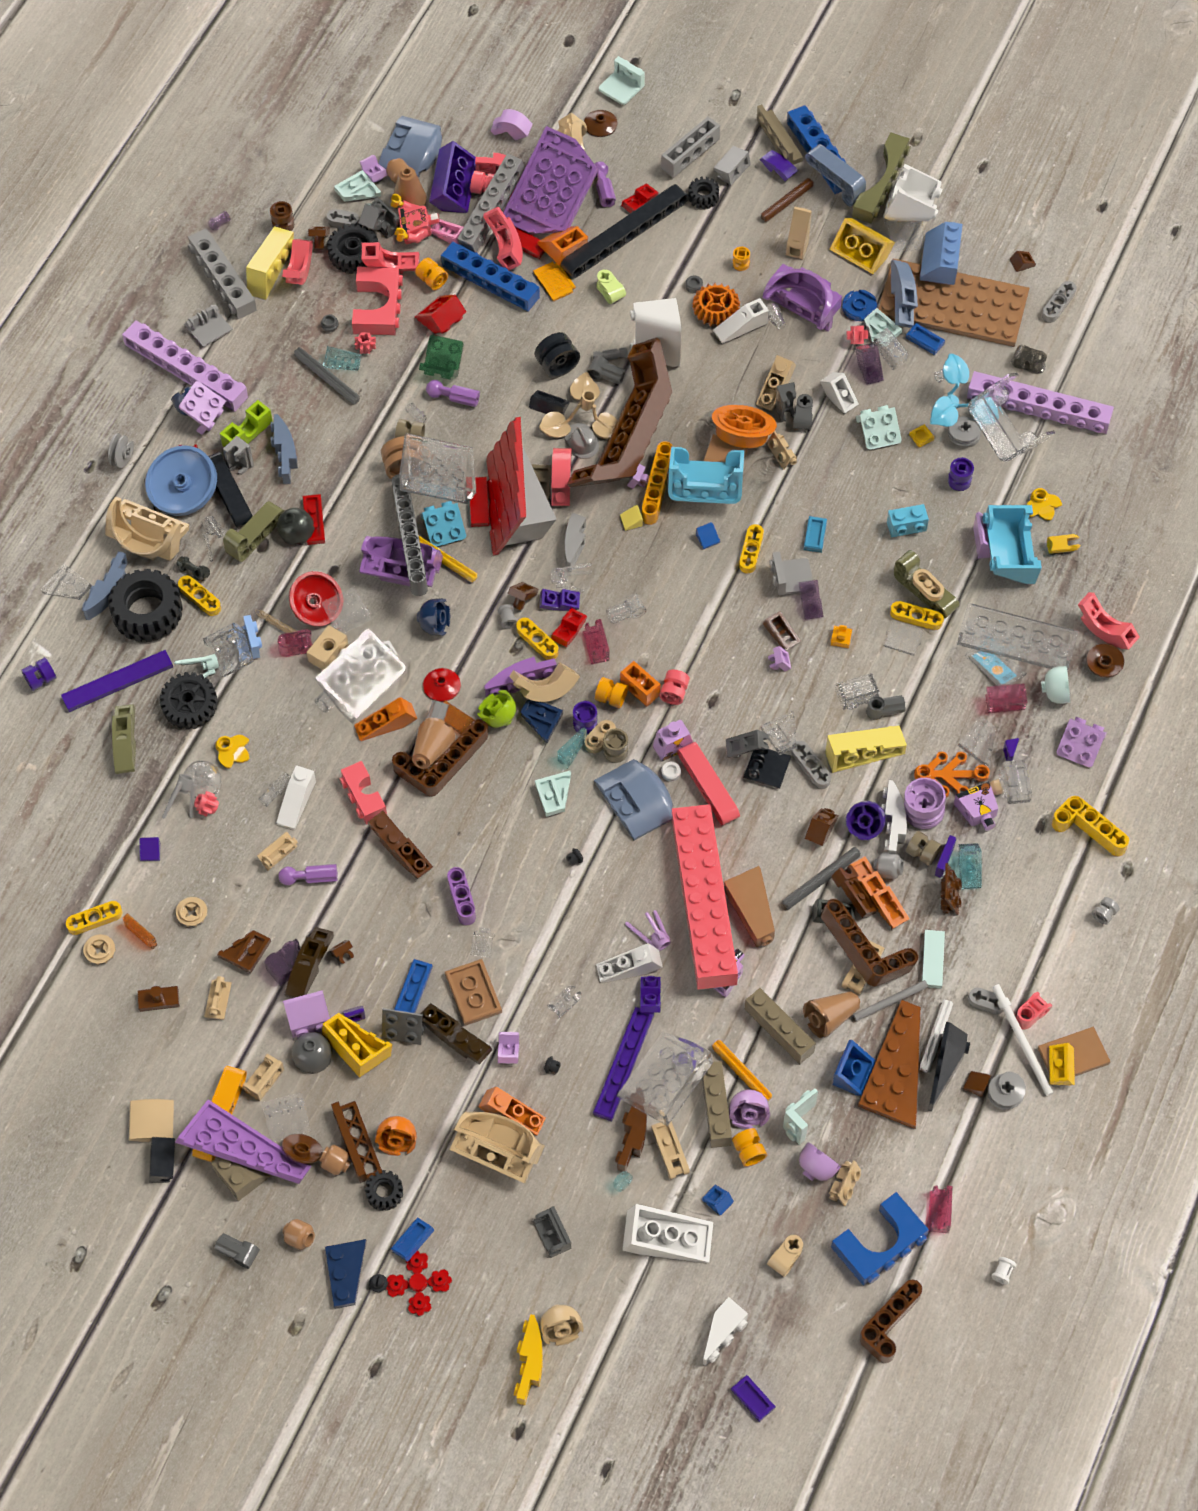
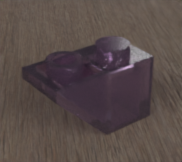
M870 343L855 347L858 365L866 384L884 381L878 346Z
M297 939L288 941L283 945L282 949L276 953H271L264 961L266 970L279 986L289 980L300 951Z

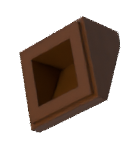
M1016 251L1010 258V262L1016 272L1036 266L1029 252Z
M971 1071L963 1089L982 1097L991 1075Z

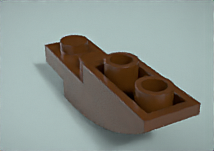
M381 811L368 821V825L380 838L379 841L415 878H421L433 868L409 837L406 838L384 811Z
M638 1088L636 1094H632L629 1102L631 1106L630 1111L625 1112L622 1120L624 1131L626 1132L622 1142L624 1148L623 1151H618L615 1162L617 1163V1171L623 1173L626 1172L632 1155L640 1158L644 1148L647 1129V1108L643 1089Z

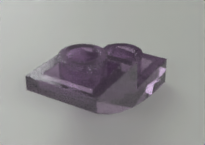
M818 580L798 582L805 620L824 617Z

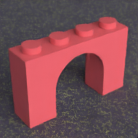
M357 267V292H378L387 296L389 300L383 307L378 309H353V334L370 332V335H395L396 328H399L397 314L401 312V305L398 303V300L402 299V289H399V287L403 286V275H400L399 268Z

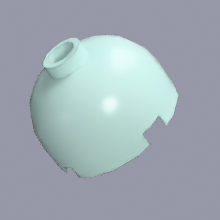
M1058 666L1050 669L1045 675V681H1041L1042 693L1046 692L1051 702L1057 704L1071 703L1067 666Z

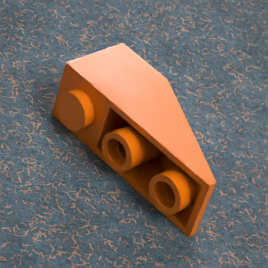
M399 697L354 726L359 740L364 741L402 729L417 720V716L412 703Z
M497 1086L485 1092L478 1108L487 1113L498 1114L522 1124L536 1136L539 1134L546 1117Z

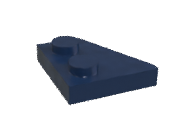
M527 698L521 710V716L548 743L563 715V710L544 702L533 701Z

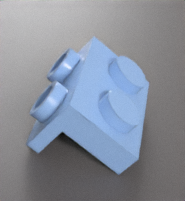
M251 615L243 616L244 626L234 628L241 660L247 661L260 658L259 648H262V642L260 637H256V632H258L256 621L252 622Z

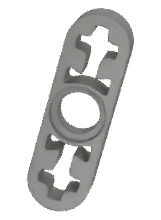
M1063 282L1043 308L1042 318L1044 321L1049 323L1055 322L1073 299L1077 288L1073 282ZM1061 299L1064 303L1057 304L1055 300Z
M795 742L792 745L791 751L793 758L817 788H827L831 782L829 771L806 742ZM797 748L800 750L804 749L803 754L800 751L797 752ZM813 761L817 766L810 769L806 766V763ZM819 775L821 778H826L825 782L823 780L819 781Z

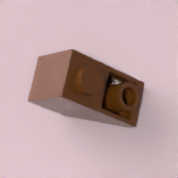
M821 808L812 817L804 839L823 846L827 842L839 815L834 814L835 812L831 809Z

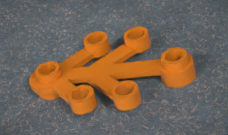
M943 751L938 752L936 758L928 765H919L914 771L915 779L931 778L936 780L935 778H942L957 791V794L961 790H968V787L961 785L954 778H975L979 782H984L989 778L990 774L989 768L985 765H978L975 770H954L958 765L966 763L967 755L964 752H958L955 758L942 770H934L939 764L943 765L947 762L948 755ZM943 756L945 759L941 760L939 757ZM962 756L964 759L960 760L958 757ZM943 785L942 787L947 792L945 794L947 798L950 790L947 786Z

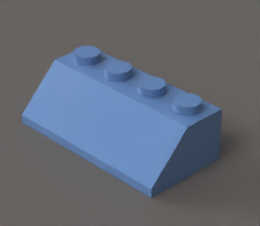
M944 222L926 232L920 280L955 285L963 224Z

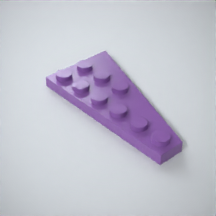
M210 1100L205 1102L175 1142L300 1184L311 1168L307 1163H300L290 1159L283 1152L281 1146Z

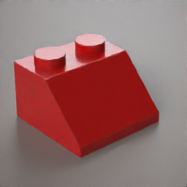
M456 294L437 297L420 311L415 318L433 333L443 334L450 330V326L453 323L462 320V316L467 311Z

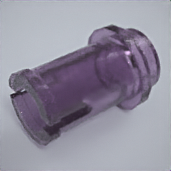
M223 211L218 216L211 217L208 221L209 227L212 230H218L221 225L231 220L230 215Z

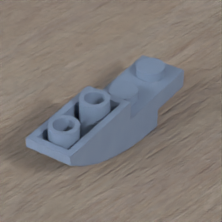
M891 260V294L895 295V325L911 328L914 326V309L918 307L914 276L908 263Z
M274 414V422H271V432H274V436L271 437V447H275L279 462H282V466H278L279 477H282L283 484H291V469L298 468L295 445L285 422L278 414Z
M118 551L116 557L112 559L111 568L104 575L103 581L97 580L95 585L90 588L89 598L82 606L86 620H91L108 607V598L112 587L117 586L116 582L120 578L123 579L126 574L125 568L128 561L125 553Z

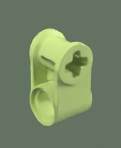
M609 270L598 272L597 289L609 304L626 296L625 288L614 277L612 272Z

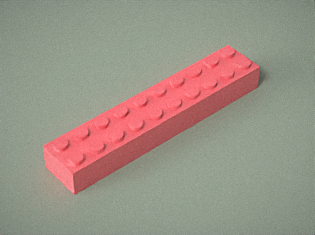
M711 805L672 808V827L697 989L735 986L738 982V971Z

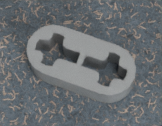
M333 209L327 213V220L330 226L344 229L346 224L348 227H351V223H354L355 227H357V224H360L358 223L359 216L354 212Z
M974 988L970 991L968 1001L972 1007L992 1014H1001L1003 1012L999 1006L998 1008L994 1007V1003L998 1001L994 992L982 988ZM977 994L980 995L979 1001H975Z

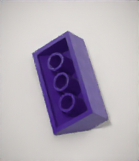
M454 141L439 149L429 203L441 211L467 213L472 194L470 191L471 179L476 170V157Z

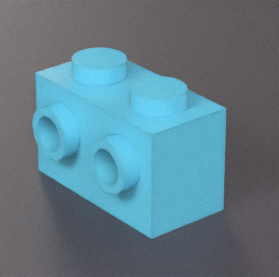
M924 504L888 510L887 526L891 538L927 531L929 518Z

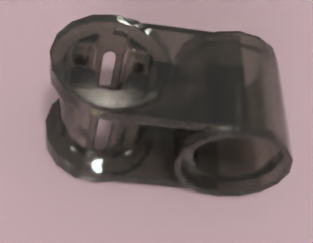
M1019 345L1011 359V364L1016 368L1041 374L1046 368L1047 355L1043 351L1026 345Z

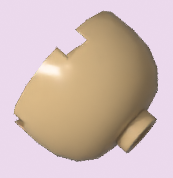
M554 1305L541 1318V1334L547 1344H550V1342H555L556 1345L569 1344L579 1338L578 1333L580 1331L582 1333L584 1331L579 1313L571 1306Z

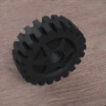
M351 223V227H348L346 224L344 229L338 227L337 231L334 230L327 243L330 262H332L333 266H336V269L340 270L342 268V272L346 273L348 270L349 274H353V270H356L357 274V267H367L362 261V243L378 242L377 235L373 233L371 228L369 230L366 226L362 228L361 224H357V227H355L354 223Z
M184 672L183 676L179 673L176 675L177 678L171 677L170 683L166 682L164 684L165 688H162V695H160V705L166 719L172 725H177L181 729L182 727L190 729L191 726L195 729L198 728L197 725L199 724L201 726L205 725L204 721L209 722L211 720L210 716H214L215 710H217L218 703L216 691L209 679L204 678L202 674L197 675L196 672H191V675L188 672ZM187 699H193L191 702H185Z

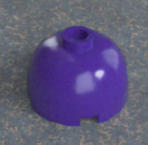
M861 801L854 804L846 815V826L849 832L861 840H870L877 837L883 831L886 823L883 809L872 801Z

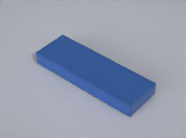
M413 959L394 1010L416 1013L433 964Z

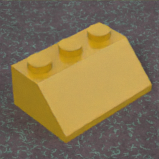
M845 218L829 250L874 274L888 258L895 242L853 218Z

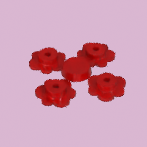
M419 1251L408 1262L406 1261L407 1270L414 1273L410 1277L409 1282L401 1274L397 1276L394 1274L389 1275L386 1290H388L390 1297L404 1295L408 1287L417 1292L414 1297L409 1298L410 1305L408 1310L411 1314L417 1313L418 1316H422L424 1312H429L432 1306L429 1303L430 1297L424 1296L421 1291L428 1284L430 1287H433L434 1292H447L450 1288L449 1284L452 1283V1278L447 1270L442 1269L439 1272L433 1271L432 1277L427 1281V1278L421 1273L423 1269L428 1268V1255L426 1253L420 1254Z

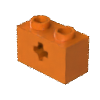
M635 661L631 662L620 672V683L628 685V691L646 707L659 697L661 684Z

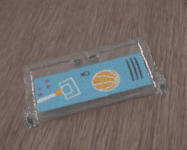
M992 640L987 641L974 650H969L965 654V657L991 679L1002 692L1027 674Z

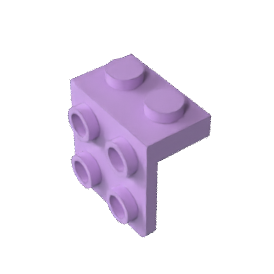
M196 381L180 403L179 409L200 423L196 431L202 435L206 430L210 431L215 424L213 420L215 417L219 418L224 411L222 407L226 400L199 381Z
M1075 717V720L1071 718L1057 749V755L1086 767H1092L1107 732L1103 731L1104 727L1093 724V727L1085 724L1086 720Z

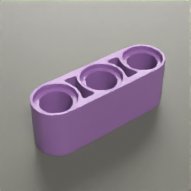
M453 867L448 871L447 877L456 913L461 924L471 925L476 920V913L465 872L459 867ZM455 877L461 878L459 881L452 880ZM460 894L466 895L464 898L457 897ZM466 911L471 912L469 915H463Z

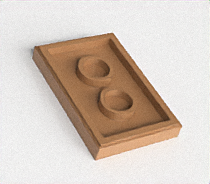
M482 959L445 971L446 979L464 1026L502 1013L500 1003Z
M1094 1026L1038 1046V1051L1049 1074L1050 1045L1069 1043L1074 1048L1075 1076L1109 1065L1111 1062Z

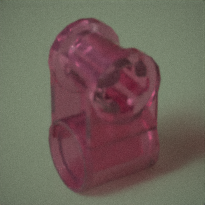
M303 629L281 634L277 641L280 655L290 657L307 654V651L313 645L311 641L312 632Z

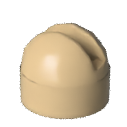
M999 779L991 781L990 785L993 794H1003Z

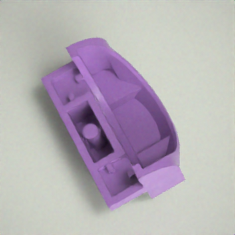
M782 264L770 278L763 293L764 299L768 300L770 298V300L817 325L816 328L826 331L832 328L833 316L840 309L842 296L836 291L831 290V283L803 267L794 269L785 264Z
M366 536L361 548L363 558L359 572L379 577L381 581L410 586L402 539ZM420 543L427 587L432 588L435 573L439 574L443 555L440 550Z

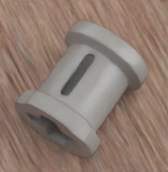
M512 604L502 605L498 609V613L502 618L501 625L504 629L513 628L518 622L514 617L513 611L515 609Z

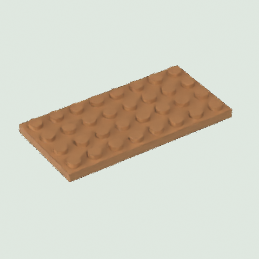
M892 259L908 263L912 270L918 307L914 309V325L917 323L925 328L1015 347L1029 287L959 272L956 275L955 285L920 280L922 264ZM890 266L879 310L895 321V295L891 294Z

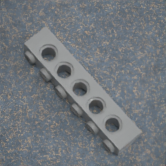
M510 154L505 156L457 238L459 244L463 245L466 249L476 253L491 229L483 215L498 206L501 210L503 209L525 169L521 159Z
M207 228L188 236L189 251L191 254L196 255L197 263L199 266L204 267L205 275L207 278L212 279L213 287L215 290L220 291V296L223 302L228 303L231 314H235L240 319L257 311L255 299Z

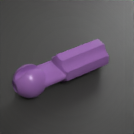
M599 161L595 163L599 169L595 177L598 178L596 187L600 203L603 207H611L615 205L616 198L611 180L606 178L608 166L604 162Z
M432 380L426 386L428 395L433 398L443 395L449 397V400L452 402L473 407L478 405L480 391L453 385L451 388L444 387L438 380Z
M337 864L306 866L304 871H296L294 868L287 866L280 870L279 881L284 885H292L296 880L305 879L307 883L338 881Z

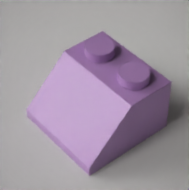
M323 990L283 1001L293 1038H298L307 1032L321 1033L323 1023L330 1019Z

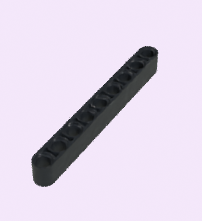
M677 184L670 186L565 257L561 262V268L573 279L577 278L682 207L688 201L689 195Z

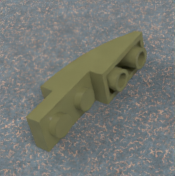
M134 704L115 706V715L112 716V746L116 774L135 772Z

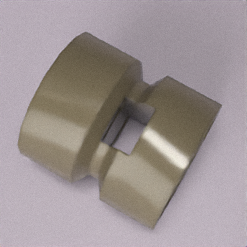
M399 419L395 438L402 436L412 437L421 446L425 435V423L416 421L411 423L410 420Z
M621 729L608 730L603 738L604 756L610 762H621L628 755V736Z
M917 831L910 840L905 852L915 858L919 857L921 862L930 866L937 858L942 844L933 839L928 840L927 835Z

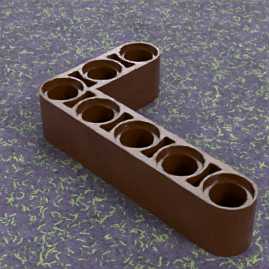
M482 719L474 720L430 769L418 768L413 763L411 756L405 752H397L392 757L393 770L398 776L429 797L436 796L488 739V725ZM454 756L459 757L458 759H452ZM440 770H447L444 773L439 772ZM413 773H420L417 776L412 775ZM434 783L433 786H428L427 784Z
M837 899L828 900L821 912V918L865 982L872 987L880 986L908 974L919 959L918 953L912 948H905L881 958L845 906Z

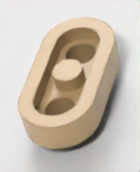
M919 569L915 571L913 584L930 601L941 600L944 595L943 585L928 570Z
M610 720L601 721L585 738L586 750L590 753L602 751L604 734L610 729H615V724Z

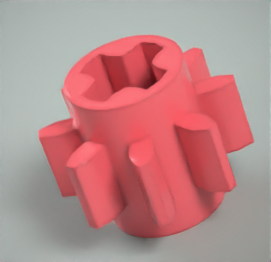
M863 325L850 326L851 331H846L847 340H851V344H864V339H868V330H864Z
M361 332L358 337H355V349H359L361 354H370L372 349H376V338L371 337L370 332Z
M206 791L205 794H199L196 797L194 806L199 811L198 814L207 817L208 813L214 814L216 812L219 802L216 800L215 794Z

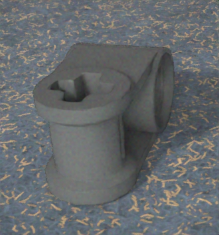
M802 394L797 398L793 428L811 430L813 399L808 394Z

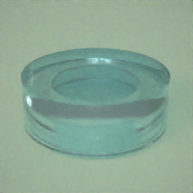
M628 1171L621 1172L615 1178L613 1187L619 1192L625 1190L632 1182L633 1176Z

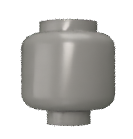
M881 853L878 859L874 861V870L878 871L881 878L897 879L903 873L904 861L898 854Z

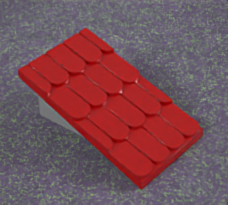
M515 417L509 423L507 430L502 433L500 440L495 443L494 449L488 453L486 459L489 477L487 486L491 523L489 533L493 556L498 555L505 545L542 539L557 520L522 446L521 417Z

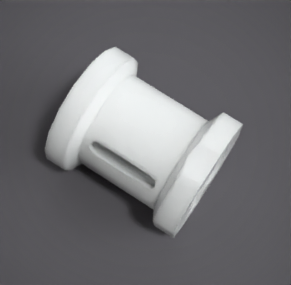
M999 1257V1264L995 1273L992 1274V1279L1001 1284L1008 1285L1010 1274L1017 1265L1008 1258Z

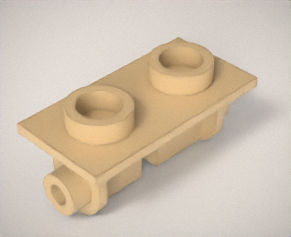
M774 431L768 439L767 445L782 469L785 470L788 464L795 465L797 463V456L791 449H788L789 445L784 436Z
M286 831L259 853L257 857L268 871L298 847L296 845L298 842L294 837L291 838Z
M218 976L217 979L211 982L205 1018L222 1020L225 1018L232 982H225L224 977Z
M853 1160L852 1163L845 1161L841 1165L837 1179L842 1180V1182L834 1181L829 1192V1198L833 1201L839 1199L843 1206H846L848 1200L852 1197L853 1188L861 1176V1169L856 1161Z

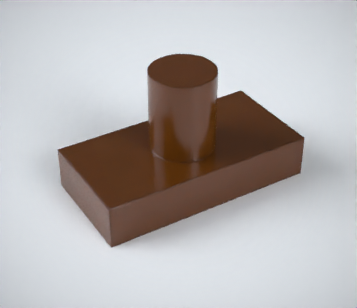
M312 226L308 229V236H314V248H324V236L326 237L330 234V227Z
M521 582L511 586L508 594L515 597L514 608L523 610L526 600L537 596L539 589Z
M153 986L151 989L138 990L139 1011L180 1007L178 986L162 988Z

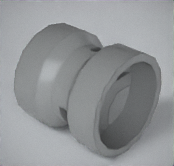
M1104 897L1100 902V906L1092 911V915L1098 922L1107 925L1112 919L1111 916L1115 915L1120 908L1113 899Z

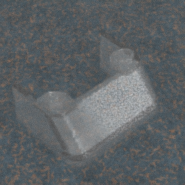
M1018 373L1007 374L974 397L968 404V410L998 458L1004 462L1011 461L1030 451L1055 434L1053 430L1045 432L1039 437L1033 432H1024L1019 435L1001 405L1009 398V392L1005 385L1018 377Z

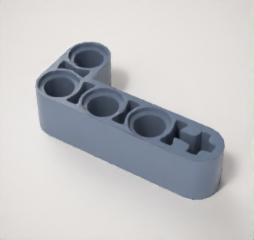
M818 144L805 155L806 161L813 168L842 189V199L847 206L852 207L859 194L865 192L866 181L864 177L823 145Z

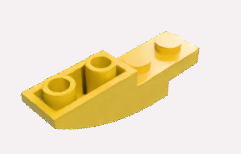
M530 1314L529 1321L525 1320L522 1333H525L523 1341H519L517 1353H520V1361L526 1362H522L519 1373L522 1376L521 1383H517L514 1390V1396H517V1403L526 1405L531 1385L540 1386L543 1367L541 1334L535 1315Z

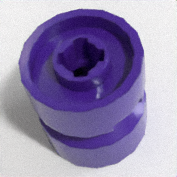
M964 457L952 461L948 484L953 490L964 491L970 487L974 472L972 461Z
M45 657L36 661L35 666L29 665L21 669L32 691L42 687L43 682L49 683L57 679L53 668ZM38 671L41 678L37 679L34 672Z
M581 701L573 708V728L578 734L588 735L598 725L597 708L592 702Z

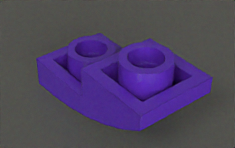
M773 150L760 159L770 172L775 170L785 182L798 171L790 161Z
M542 589L540 592L539 608L557 611H569L571 608L579 610L580 592L562 589L561 592Z
M641 976L640 1012L660 1013L661 977Z

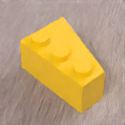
M340 1013L322 1025V1035L328 1039L332 1048L359 1078L391 1056V1043L382 1041L376 1037V1034L360 1028L359 1024Z

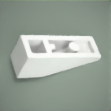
M296 765L288 782L276 822L277 825L295 830L316 783L313 770Z

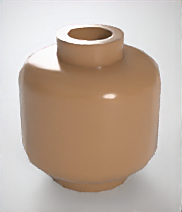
M401 158L390 160L386 168L387 175L395 184L400 169L409 167Z
M336 1145L326 1146L319 1159L321 1168L333 1175H339L341 1171L346 1172L351 1163L348 1160L349 1153Z
M299 1219L290 1221L283 1228L285 1243L299 1250L311 1246L314 1241L315 1233L313 1227Z

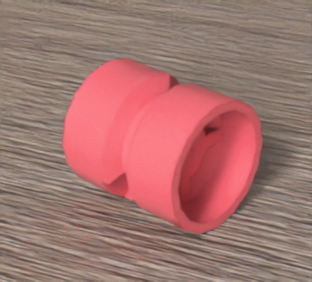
M475 170L471 179V193L482 194L485 192L495 174L489 173L486 175L485 172Z
M668 670L660 691V699L672 705L682 704L690 677L680 670Z

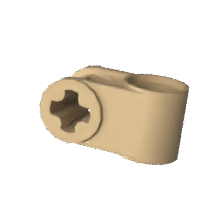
M797 1235L788 1236L779 1249L771 1256L767 1265L785 1277L802 1253V1239ZM794 1244H796L797 1248H793L792 1250L789 1248L790 1245L793 1246Z

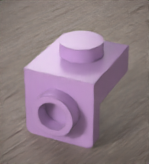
M375 155L360 161L362 170L373 183L379 182L383 177L387 176L386 169L378 164Z
M499 1032L498 1063L518 1064L519 1033Z

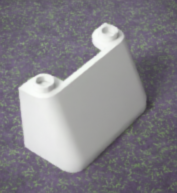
M904 164L889 193L884 218L889 221L934 220L938 210L936 209L937 205L933 203L935 197L939 198L942 192V188H940L941 181Z
M676 298L633 303V310L630 311L631 321H635V339H633V343H630V349L635 344L657 337L661 342L666 365L671 367L680 366L681 322Z

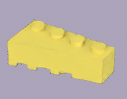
M274 226L247 265V289L252 296L264 300L267 299L292 250L294 232Z
M889 726L828 735L825 754L831 771L834 773L903 755L906 752L907 744L900 726Z

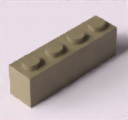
M761 988L745 1000L744 1009L799 1065L815 1052L816 1043Z
M722 1061L701 1063V1077L711 1148L731 1146L732 1134Z

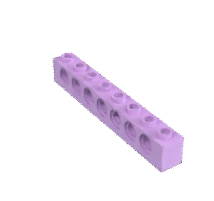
M135 321L122 334L124 344L191 386L196 381H199L226 400L224 406L235 412L248 398L247 388L243 383L237 382L230 375L218 371L215 366H210L202 358L195 357L187 349L177 346L174 341L167 340L159 332L151 330L146 324Z
M976 371L973 373L967 394V399L976 401L980 396H988L993 399L996 406L1011 411L1014 410L1026 415H1034L1043 419L1057 421L1061 424H1069L1081 429L1084 428L1107 434L1114 409L1113 406Z

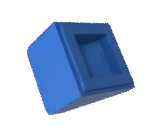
M712 522L696 528V537L703 549L720 543Z
M716 1184L702 1198V1201L719 1215H722L734 1202L730 1193Z

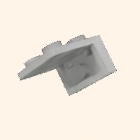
M780 552L772 553L769 567L770 571H773L774 574L772 576L773 586L777 588L778 595L814 590L812 573L807 558L782 561Z

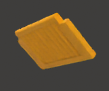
M553 261L533 270L534 275L553 302L573 293V289L576 288L567 273L557 263L554 264Z

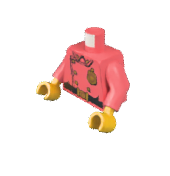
M398 194L392 195L391 206L393 208L400 206L398 212L401 228H397L395 231L397 241L402 242L404 239L407 245L410 243H420L426 237L431 236V225L440 223L438 213L429 215L426 206L415 205L404 200L401 201V197Z

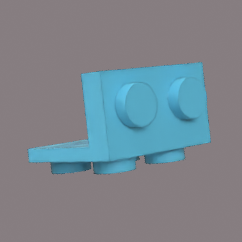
M452 501L441 503L442 507L435 509L434 506L423 508L424 512L420 513L421 519L425 522L430 543L436 547L466 538L458 503L452 504Z

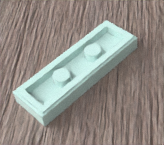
M925 930L922 981L925 980L927 982L928 988L942 989L945 931Z

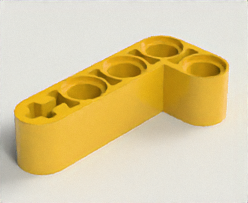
M1069 797L1055 811L1052 820V828L1055 831L1064 832L1074 823L1112 855L1119 857L1125 854L1129 844V837L1081 797ZM1059 818L1064 819L1065 822H1061V821H1059L1058 819H1059Z

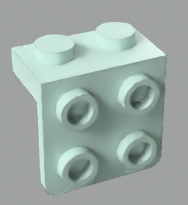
M618 56L614 60V72L599 86V91L619 104L625 105L645 86V72Z
M881 406L877 407L878 411L871 412V409L860 411L861 415L856 416L857 423L861 422L868 450L901 442L895 407Z
M813 1089L811 1092L807 1090L800 1097V1101L796 1104L791 1103L785 1109L783 1128L786 1130L789 1139L796 1141L799 1145L805 1141L808 1124L801 1117L816 1105L818 1096L816 1089Z

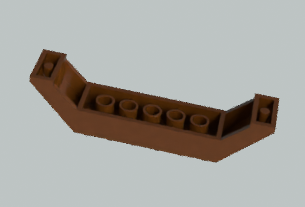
M657 337L632 346L627 359L630 361L634 388L598 464L574 470L567 484L569 487L610 483L633 477L637 473V468L644 458L645 450L650 444L651 437L657 429V424L662 418L663 411L669 403V398L672 394L661 342Z

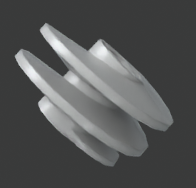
M958 417L957 422L949 427V438L953 443L960 446H975L980 440L981 426L970 417Z
M119 433L115 434L108 449L109 463L119 468L126 466L132 457L134 442L130 441L128 443L127 436H121Z
M1014 1072L996 1075L989 1084L988 1098L998 1108L1004 1110L1013 1109L1023 1101L1026 1092L1024 1080L1019 1074Z

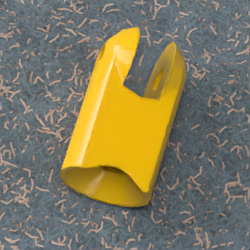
M1075 534L1047 537L1049 554L1078 550L1081 545L1068 546V541L1077 540L1080 537Z

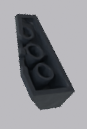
M950 1022L945 1023L928 1107V1111L931 1112L961 1064L964 1053H969L970 1042H967L968 1034Z

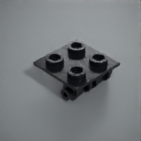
M771 749L755 750L752 752L743 778L780 789L792 756Z

